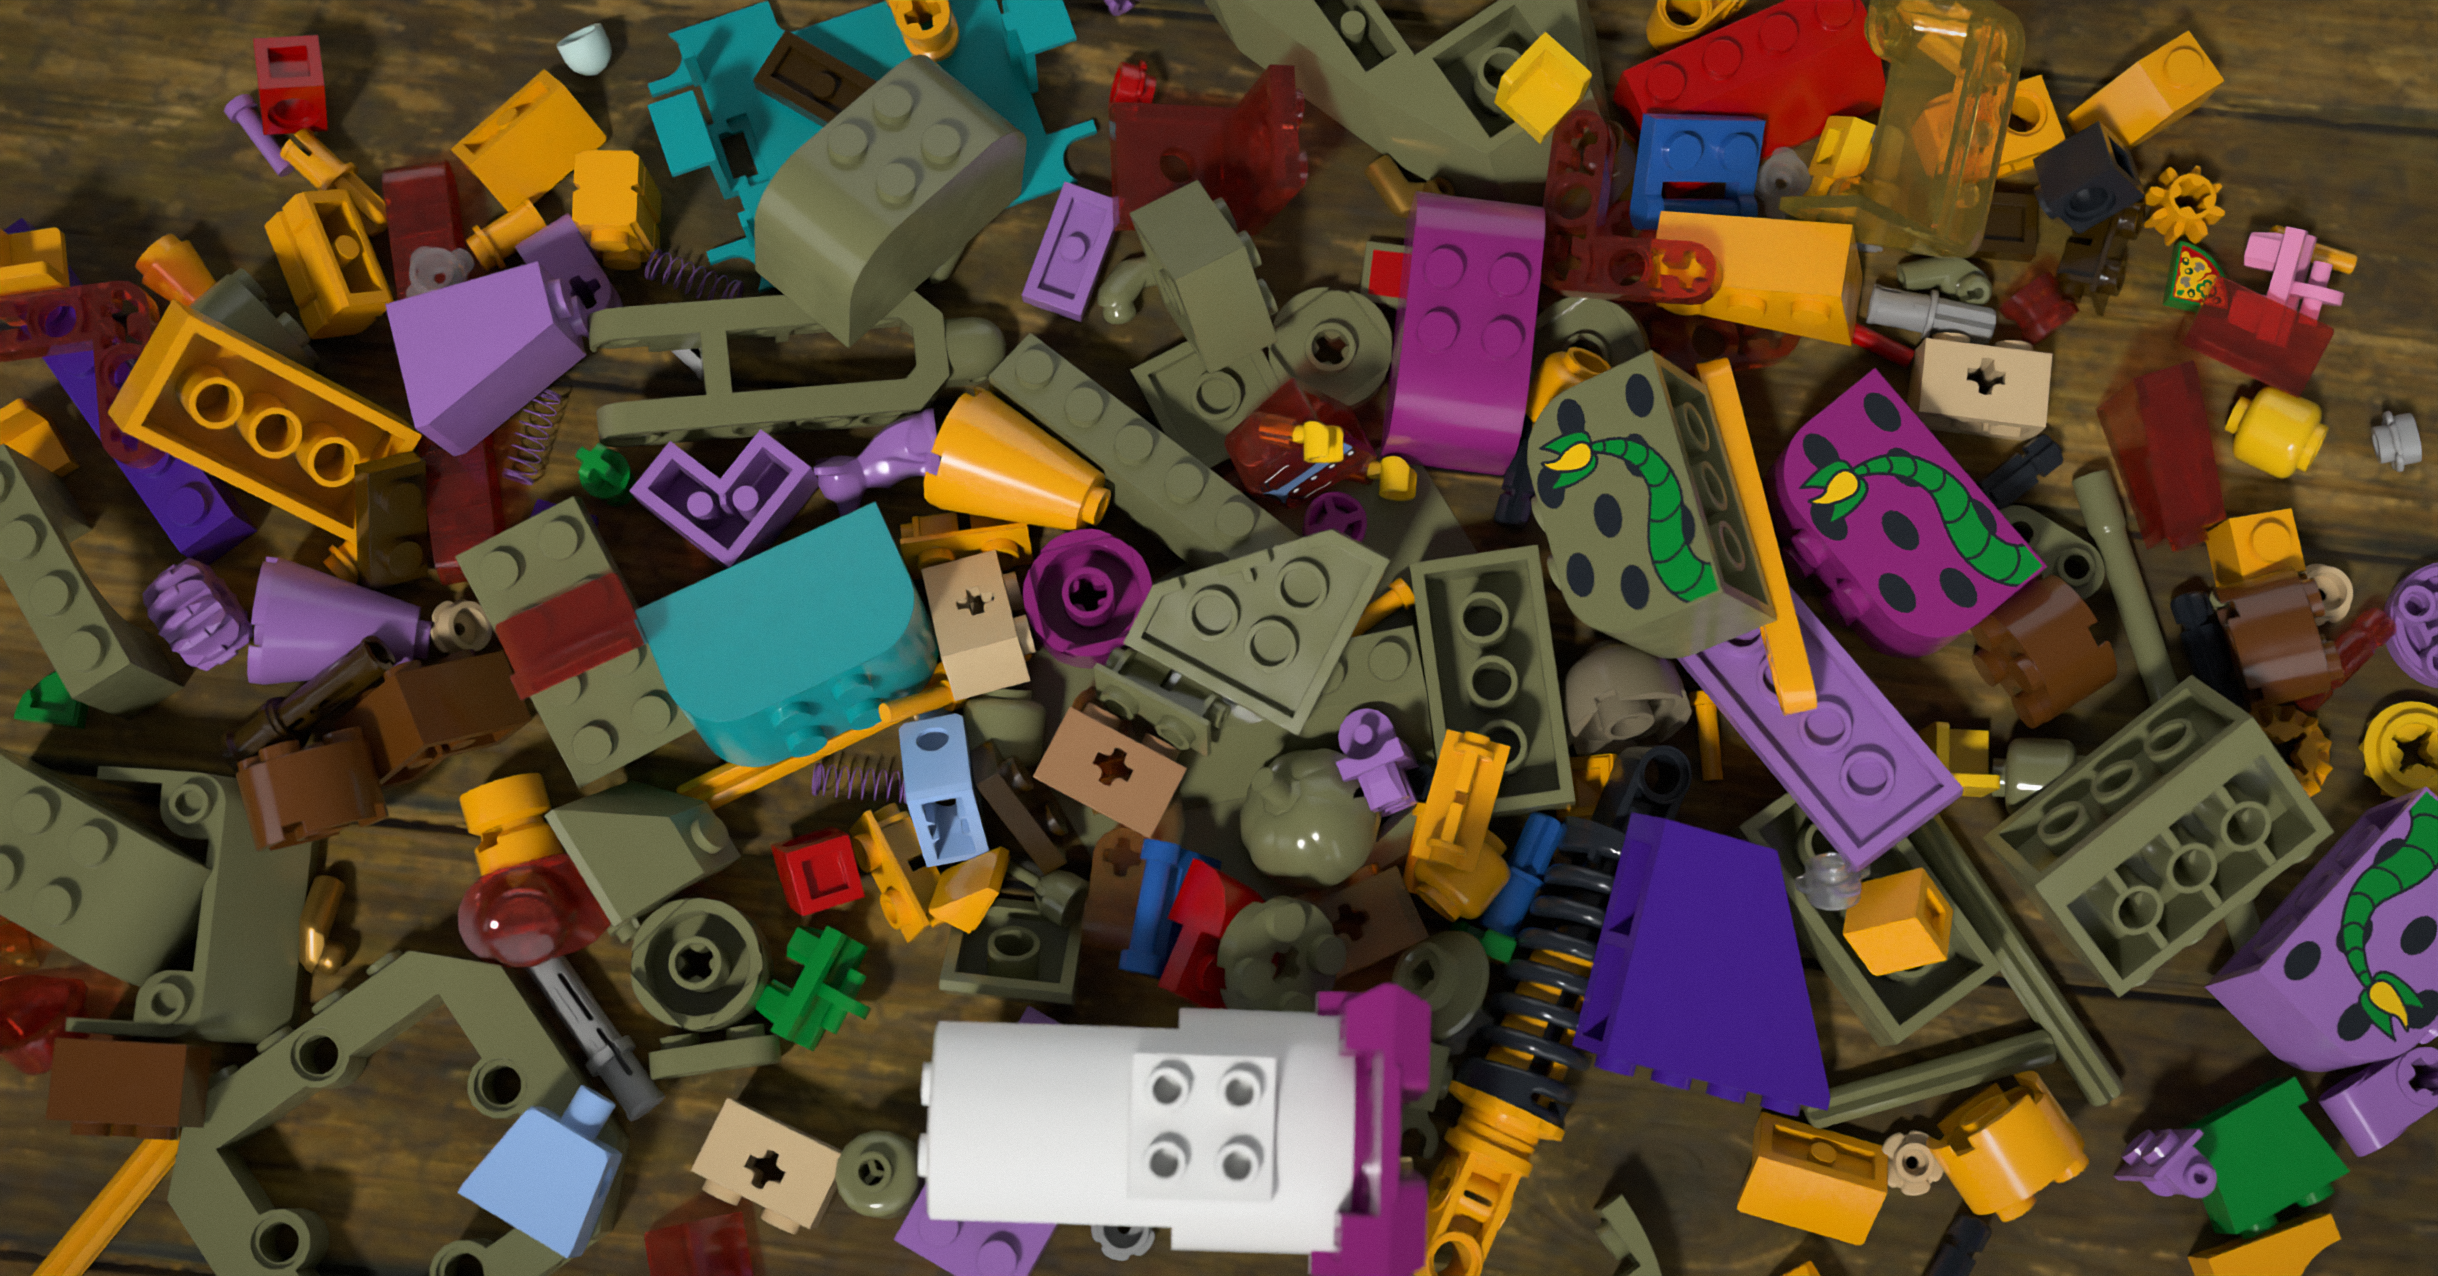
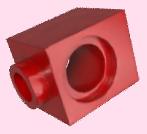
M318 35L253 38L263 134L296 133L303 128H309L313 132L328 131L325 84Z
M830 826L771 844L786 904L801 916L865 897L849 834Z

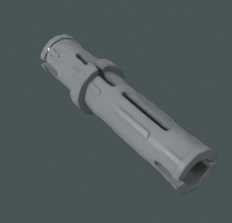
M550 939L527 953L521 959L520 965L529 973L554 1009L558 1018L564 1023L589 1059L585 1067L592 1077L601 1076L626 1112L629 1121H634L661 1103L665 1095L662 1091H659L633 1054L636 1045L630 1036L625 1035L621 1037L595 1000L591 991L586 987L562 953L557 941Z

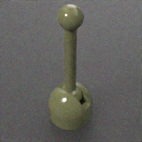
M1011 859L1009 860L1006 872L1035 888L1034 900L1037 909L1046 918L1061 927L1069 926L1077 918L1089 896L1090 883L1072 872L1064 870H1053L1047 875L1040 877Z

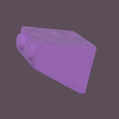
M538 261L385 304L415 429L453 456L465 454L586 356L581 335L589 333L587 313L582 300L578 295L572 297L562 278L555 279Z

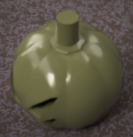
M1301 748L1277 757L1269 767L1261 768L1254 774L1251 784L1247 789L1246 801L1240 813L1241 841L1248 849L1253 863L1263 876L1295 889L1322 891L1347 879L1366 862L1375 845L1381 823L1382 810L1377 812L1370 810L1358 779L1347 782L1343 781L1336 762L1349 758L1347 755L1327 748L1316 750Z

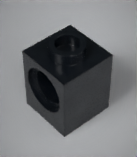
M2100 121L2093 123L2033 159L2040 185L2035 187L2034 192L2040 207L2050 219L2061 218L2077 234H2081L2145 197L2130 149Z

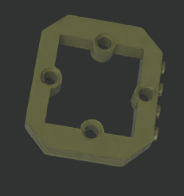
M401 950L392 951L374 962L366 971L370 978L351 992H348L346 988H341L317 1002L311 1009L315 1017L294 1031L291 1026H287L265 1038L256 1047L260 1055L240 1069L236 1064L228 1066L209 1078L204 1128L182 1127L167 1201L216 1276H320L315 1267L324 1259L329 1247V1232L324 1220L316 1212L305 1208L276 1209L237 1149L322 1089H341L353 1084L362 1075L367 1064V1058L443 1004H446L481 1056V1059L472 1068L468 1078L469 1098L472 1105L481 1114L492 1118L519 1119L531 1106H540L562 1117L581 1085L598 1092L515 969L410 950L405 954ZM330 1038L337 1046L338 1059L335 1066L329 1072L323 1074L316 1066L315 1051L323 1040ZM511 1067L518 1073L521 1079V1090L513 1102L504 1104L495 1094L494 1083L497 1076L503 1070ZM612 1112L596 1138L622 1153V1158L585 1250L612 1232L630 1138ZM285 1224L291 1225L299 1237L298 1249L289 1260L283 1258L276 1248L277 1233ZM514 1228L496 1242L486 1238L456 1240L443 1246L433 1258L429 1268V1276H457L460 1260L467 1254L474 1255L481 1261L484 1269L483 1276H550L576 1257L566 1258L521 1230Z

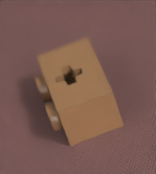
M1089 702L1083 713L1069 707L1033 778L1150 839L1187 770L1186 767L1175 762L1181 751L1148 733L1145 734L1141 743H1138L1117 732L1123 720ZM1115 749H1118L1127 754L1124 765L1133 772L1128 782L1116 778L1111 786L1104 785L1099 781L1102 770L1093 763L1098 754L1110 757Z

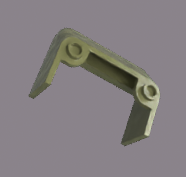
M98 766V780L131 791L161 793L160 813L165 825L179 836L208 840L206 867L213 871L203 886L193 971L167 970L156 973L148 978L138 992L133 1022L67 1017L65 1031L112 1036L259 1045L265 1038L284 1027L291 1026L295 1030L300 1019L305 968L299 961V918L312 883L316 878L320 840L270 851L267 848L261 852H256L236 778L200 772Z

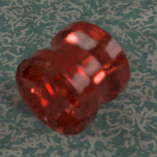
M2050 271L2025 286L1998 309L2005 320H2013L2022 330L2021 340L2033 345V347L2052 335L2081 311L2074 301L2064 300L2056 290L2058 281Z

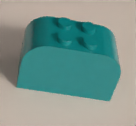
M876 502L635 610L671 697L707 746L716 755L727 762L744 767L768 766L792 756H809L821 750L826 745L828 739L850 729L863 730L882 721L879 716V705L920 693L930 681L939 655L934 625Z

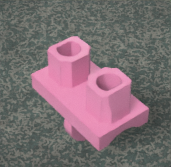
M2286 227L2285 234L2252 232L2244 255V265L2248 268L2272 272L2273 276L2267 296L2236 290L2227 315V322L2255 333V338L2262 342L2286 348L2300 299H2303L2297 323L2316 327L2322 304L2341 306L2345 293L2327 288L2333 267L2332 264L2314 261L2308 284L2305 283L2317 237L2308 235L2306 230Z

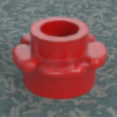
M1140 60L1138 65L1121 61L1117 67L1110 90L1108 109L1124 113V119L1132 120L1137 111L1147 113L1151 106L1156 87V77L1147 75V63L1144 60Z

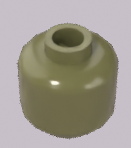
M1006 687L969 698L964 703L962 716L966 725L970 751L992 738L1004 759L1015 754L1026 768L1037 765L1043 758L1047 712L1043 704L1032 700L1033 690Z
M2015 738L2008 746L2006 759L1993 758L1992 775H2000V789L1992 792V797H2005L2006 811L2011 816L2086 756L2077 755L2074 744L2067 739Z
M873 1130L858 1135L845 1146L837 1160L835 1179L840 1196L849 1208L863 1216L892 1219L905 1215L912 1209L927 1182V1177L919 1176L918 1174L919 1148L914 1142L893 1132ZM880 1162L884 1167V1171L879 1170L878 1164ZM878 1177L883 1178L878 1184L874 1185Z

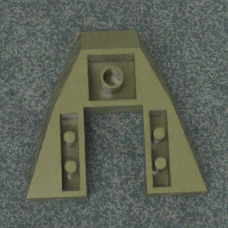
M1205 0V4L1240 52L1382 155H1390L1395 164L1427 181L1434 180L1436 177L1446 179L1452 184L1455 195L1459 197L1542 207L1579 164L1576 160V149L1584 133L1592 126L1602 121L1610 120L1596 30L1586 0H1498L1416 55L1408 47L1375 0ZM1546 32L1591 72L1592 78L1583 101L1540 144L1494 103L1503 74Z

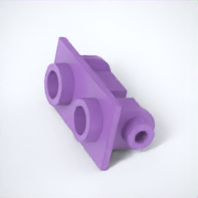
M2148 1129L2142 1132L2124 1149L2121 1157L2126 1163L2113 1175L2118 1181H2141L2152 1193L2158 1196L2179 1194L2192 1198H2201L2210 1194L2215 1188L2217 1181L2216 1171L2212 1164L2193 1146L2204 1134L2200 1129L2157 1130L2155 1133Z

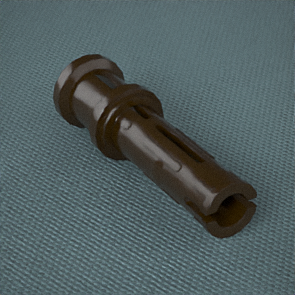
M368 635L361 640V643L326 669L320 671L314 678L287 698L274 697L265 701L258 709V715L243 727L235 726L229 728L220 737V749L228 765L238 773L237 762L249 757L259 756L258 750L292 740H299L301 748L305 746L311 735V728L339 707L349 702L350 699L383 676L387 670L394 667L393 665L396 663L395 658L388 645L377 636Z

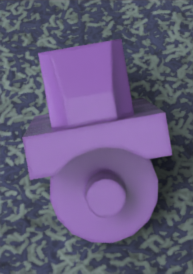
M1368 708L1356 710L1348 715L1341 724L1338 735L1340 748L1349 757L1336 762L1343 781L1347 782L1358 779L1372 812L1382 810V817L1417 804L1418 800L1406 772L1419 767L1412 748L1396 737L1395 727L1389 718L1378 710Z

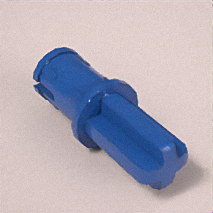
M1533 812L1529 816L1507 863L1510 869V879L1477 922L1479 925L1512 937L1514 941L1516 940L1517 933L1537 890L1544 891L1546 888L1545 883L1541 880L1563 832L1561 828L1562 823L1559 820L1540 812Z

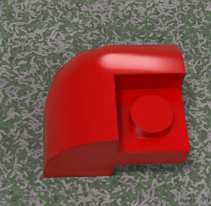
M1193 858L1167 919L1183 926L1157 986L1183 998L1184 1001L1200 1009L1229 1010L1223 1002L1219 989L1227 990L1224 981L1225 969L1217 967L1220 942L1230 922L1244 907L1253 902L1262 904L1266 902L1262 896L1243 882L1201 860ZM1276 952L1271 960L1277 968L1273 979H1275L1279 970V952Z

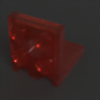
M1270 64L1235 108L1114 102L1109 109L1114 230L1136 231L1129 214L1130 212L1198 180L1212 201L1220 197L1224 199L1237 225L1238 232L1236 234L1246 230L1249 235H1258L1304 187L1307 180L1308 158L1306 151L1299 149L1298 127H1300L1303 121L1305 99L1302 89L1296 88L1295 66ZM1165 155L1180 157L1188 166V181L1178 183L1167 179L1160 169V157Z

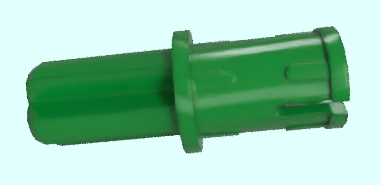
M599 442L591 451L583 446L577 450L575 457L581 463L578 470L579 479L582 487L591 496L602 501L605 499L608 502L607 504L612 507H621L628 504L634 498L630 489L635 485L636 480L631 473L628 461L619 452L608 449Z

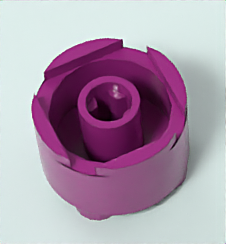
M1098 529L1073 530L1052 539L1034 560L1024 581V607L1038 642L1057 661L1087 669H1094L1093 667L1096 663L1106 667L1107 660L1116 647L1125 651L1130 648L1123 642L1152 588V580L1142 556L1124 541ZM1093 588L1097 597H1104L1098 600L1097 610L1087 612L1082 604H1075L1082 600L1081 590Z

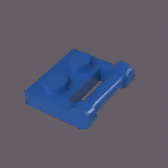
M1643 113L1630 203V219L1633 227L1636 230H1657L1661 211L1757 218L1758 207L1754 192L1766 121L1755 116ZM1663 182H1726L1724 199H1663L1661 196Z
M1154 839L1143 840L1140 859L1146 861L1129 950L1122 949L1119 970L1160 980L1183 926L1167 919L1193 858L1201 860L1218 870L1221 869L1222 861L1184 849L1178 844Z

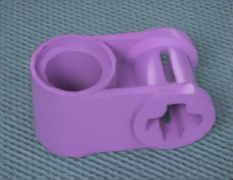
M566 213L515 246L526 264L538 261L555 279L562 278L572 297L578 295L583 303L587 297L593 295L597 304L590 309L585 308L587 317L596 311L624 307L619 294L598 264L600 260L572 221L569 213ZM589 333L582 334V336L589 338Z
M2416 1047L2402 1055L2375 1061L2363 1070L2333 1085L2318 1098L2317 1101L2356 1156H2365L2384 1147L2399 1137L2409 1125L2438 1106V1049L2433 1047ZM2412 1065H2420L2423 1073L2417 1078L2420 1088H2411L2408 1082L2415 1076V1070Z

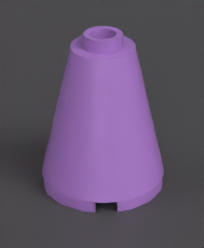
M266 556V562L263 561L260 569L252 611L251 624L255 625L254 645L259 646L249 645L248 647L249 683L262 685L309 681L320 671L326 669L361 643V640L368 635L377 636L388 645L396 662L393 666L415 660L416 658L428 659L431 643L430 632L433 622L421 620V607L281 557Z

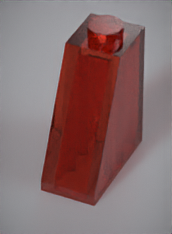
M2194 360L2131 379L2096 409L2147 550L2169 543L2172 553H2176L2201 545L2210 540L2207 531L2227 519L2199 373Z

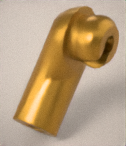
M1390 155L1378 158L1364 171V174L1390 211L1400 218H1408L1416 191L1456 196L1452 184L1441 177H1436L1434 180H1429L1426 183L1408 182Z
M321 875L314 879L299 918V961L311 974L314 970H317L326 976H333L338 973L347 952L343 943L328 940L346 889L343 882L331 876Z

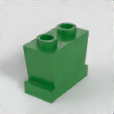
M2296 1077L2272 1078L2181 1128L2200 1129L2204 1133L2193 1146L2212 1164L2216 1171L2217 1181L2215 1188L2210 1194L2202 1197L2215 1233L2235 1235L2240 1233L2242 1239H2249L2262 1234L2278 1224L2279 1220L2275 1213L2295 1202L2299 1208H2304L2327 1198L2335 1192L2331 1182L2350 1172L2299 1109L2298 1106L2309 1101Z

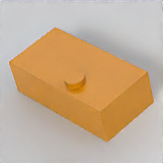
M172 299L107 412L123 432L357 545L354 465L413 451L422 436L406 420L395 413L175 299Z

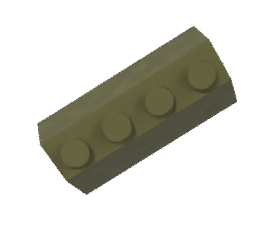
M1413 625L1351 637L1299 735L1284 729L1223 696L1222 701L1231 705V710L1221 728H1216L1210 724V755L1207 757L1190 747L1187 750L1178 749L1181 752L1175 762L1187 768L1179 783L1184 810L1244 799L1254 774L1261 768L1269 767L1279 756L1301 748L1311 750L1327 748L1344 754L1338 739L1340 726L1348 715L1356 710L1365 708L1378 710L1389 718L1395 727L1396 737L1412 748L1416 760H1422L1423 762L1434 761L1427 691ZM1173 672L1163 686V689L1171 692L1182 674Z

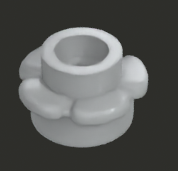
M2390 411L2384 412L2382 415V425L2371 428L2375 455L2379 464L2390 462L2394 470L2402 472L2404 471V465L2422 461V448L2417 425L2411 413L2393 416Z
M1091 1224L1093 1239L1096 1242H1100L1102 1252L1114 1260L1124 1261L1133 1254L1136 1256L1143 1255L1149 1250L1155 1238L1152 1226H1130V1231L1127 1234H1121L1118 1231V1225Z

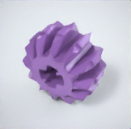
M188 558L179 565L173 564L160 573L158 578L143 593L144 604L148 608V618L157 626L159 630L158 635L166 639L170 644L172 652H178L186 664L209 671L218 664L223 665L238 655V651L248 644L249 639L253 636L252 625L248 621V612L239 604L237 595L231 592L223 578L215 575L210 566L194 559Z

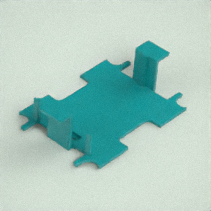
M768 0L669 33V37L678 44L682 55L680 66L672 75L648 84L653 98L693 84L695 87L701 85L714 124H707L693 90L647 105L672 177L710 165L724 199L727 200L740 196L745 211L737 214L747 238L706 251L711 265L732 258H743L755 265L754 222L760 199L768 184L786 160L823 128L755 89L754 77L784 33V30L776 23ZM886 0L791 32L876 81H879L899 63L913 56L905 44L902 33ZM949 0L959 27L960 39L958 47L950 57L935 63L1026 136L1027 145L1021 194L1006 208L1062 189L1064 182L1073 185L1078 184V181L1065 169L1064 155L1068 147L1075 141L1097 134L1093 119L1046 135L1031 95L1039 91L1035 54L1077 40L1063 0H1002L1004 14H1001L996 0ZM932 20L922 23L923 30H929L934 27ZM744 132L758 174L748 178L744 175L734 179L720 140ZM761 276L758 288L759 293L776 288Z

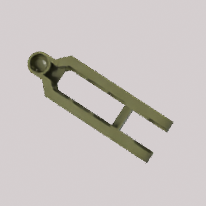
M912 291L871 328L900 327L901 332H908L913 337L916 367L906 379L732 393L727 340L775 336L776 342H787L789 335L824 333L828 331L785 295L617 307L596 311L587 317L590 350L593 352H597V347L616 349L648 346L649 352L700 348L705 395L626 401L598 408L596 415L599 443L608 447H637L668 444L669 441L672 443L755 437L760 429L768 435L885 426L900 418L929 409L945 388L972 386L989 381V375L1006 358L1007 350L1004 334L995 323L979 317L943 319L942 312L916 291Z

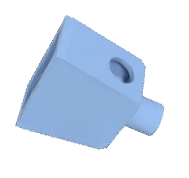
M944 708L914 716L915 721L904 723L899 727L906 801L926 867L969 860L989 852L981 793L975 786L964 717L956 713L952 714V711H947ZM956 799V804L952 806H941L936 803V801Z
M581 1085L562 1117L545 1107L531 1106L467 1178L458 1193L566 1258L582 1256L622 1158V1153L596 1138L616 1104L600 1093Z

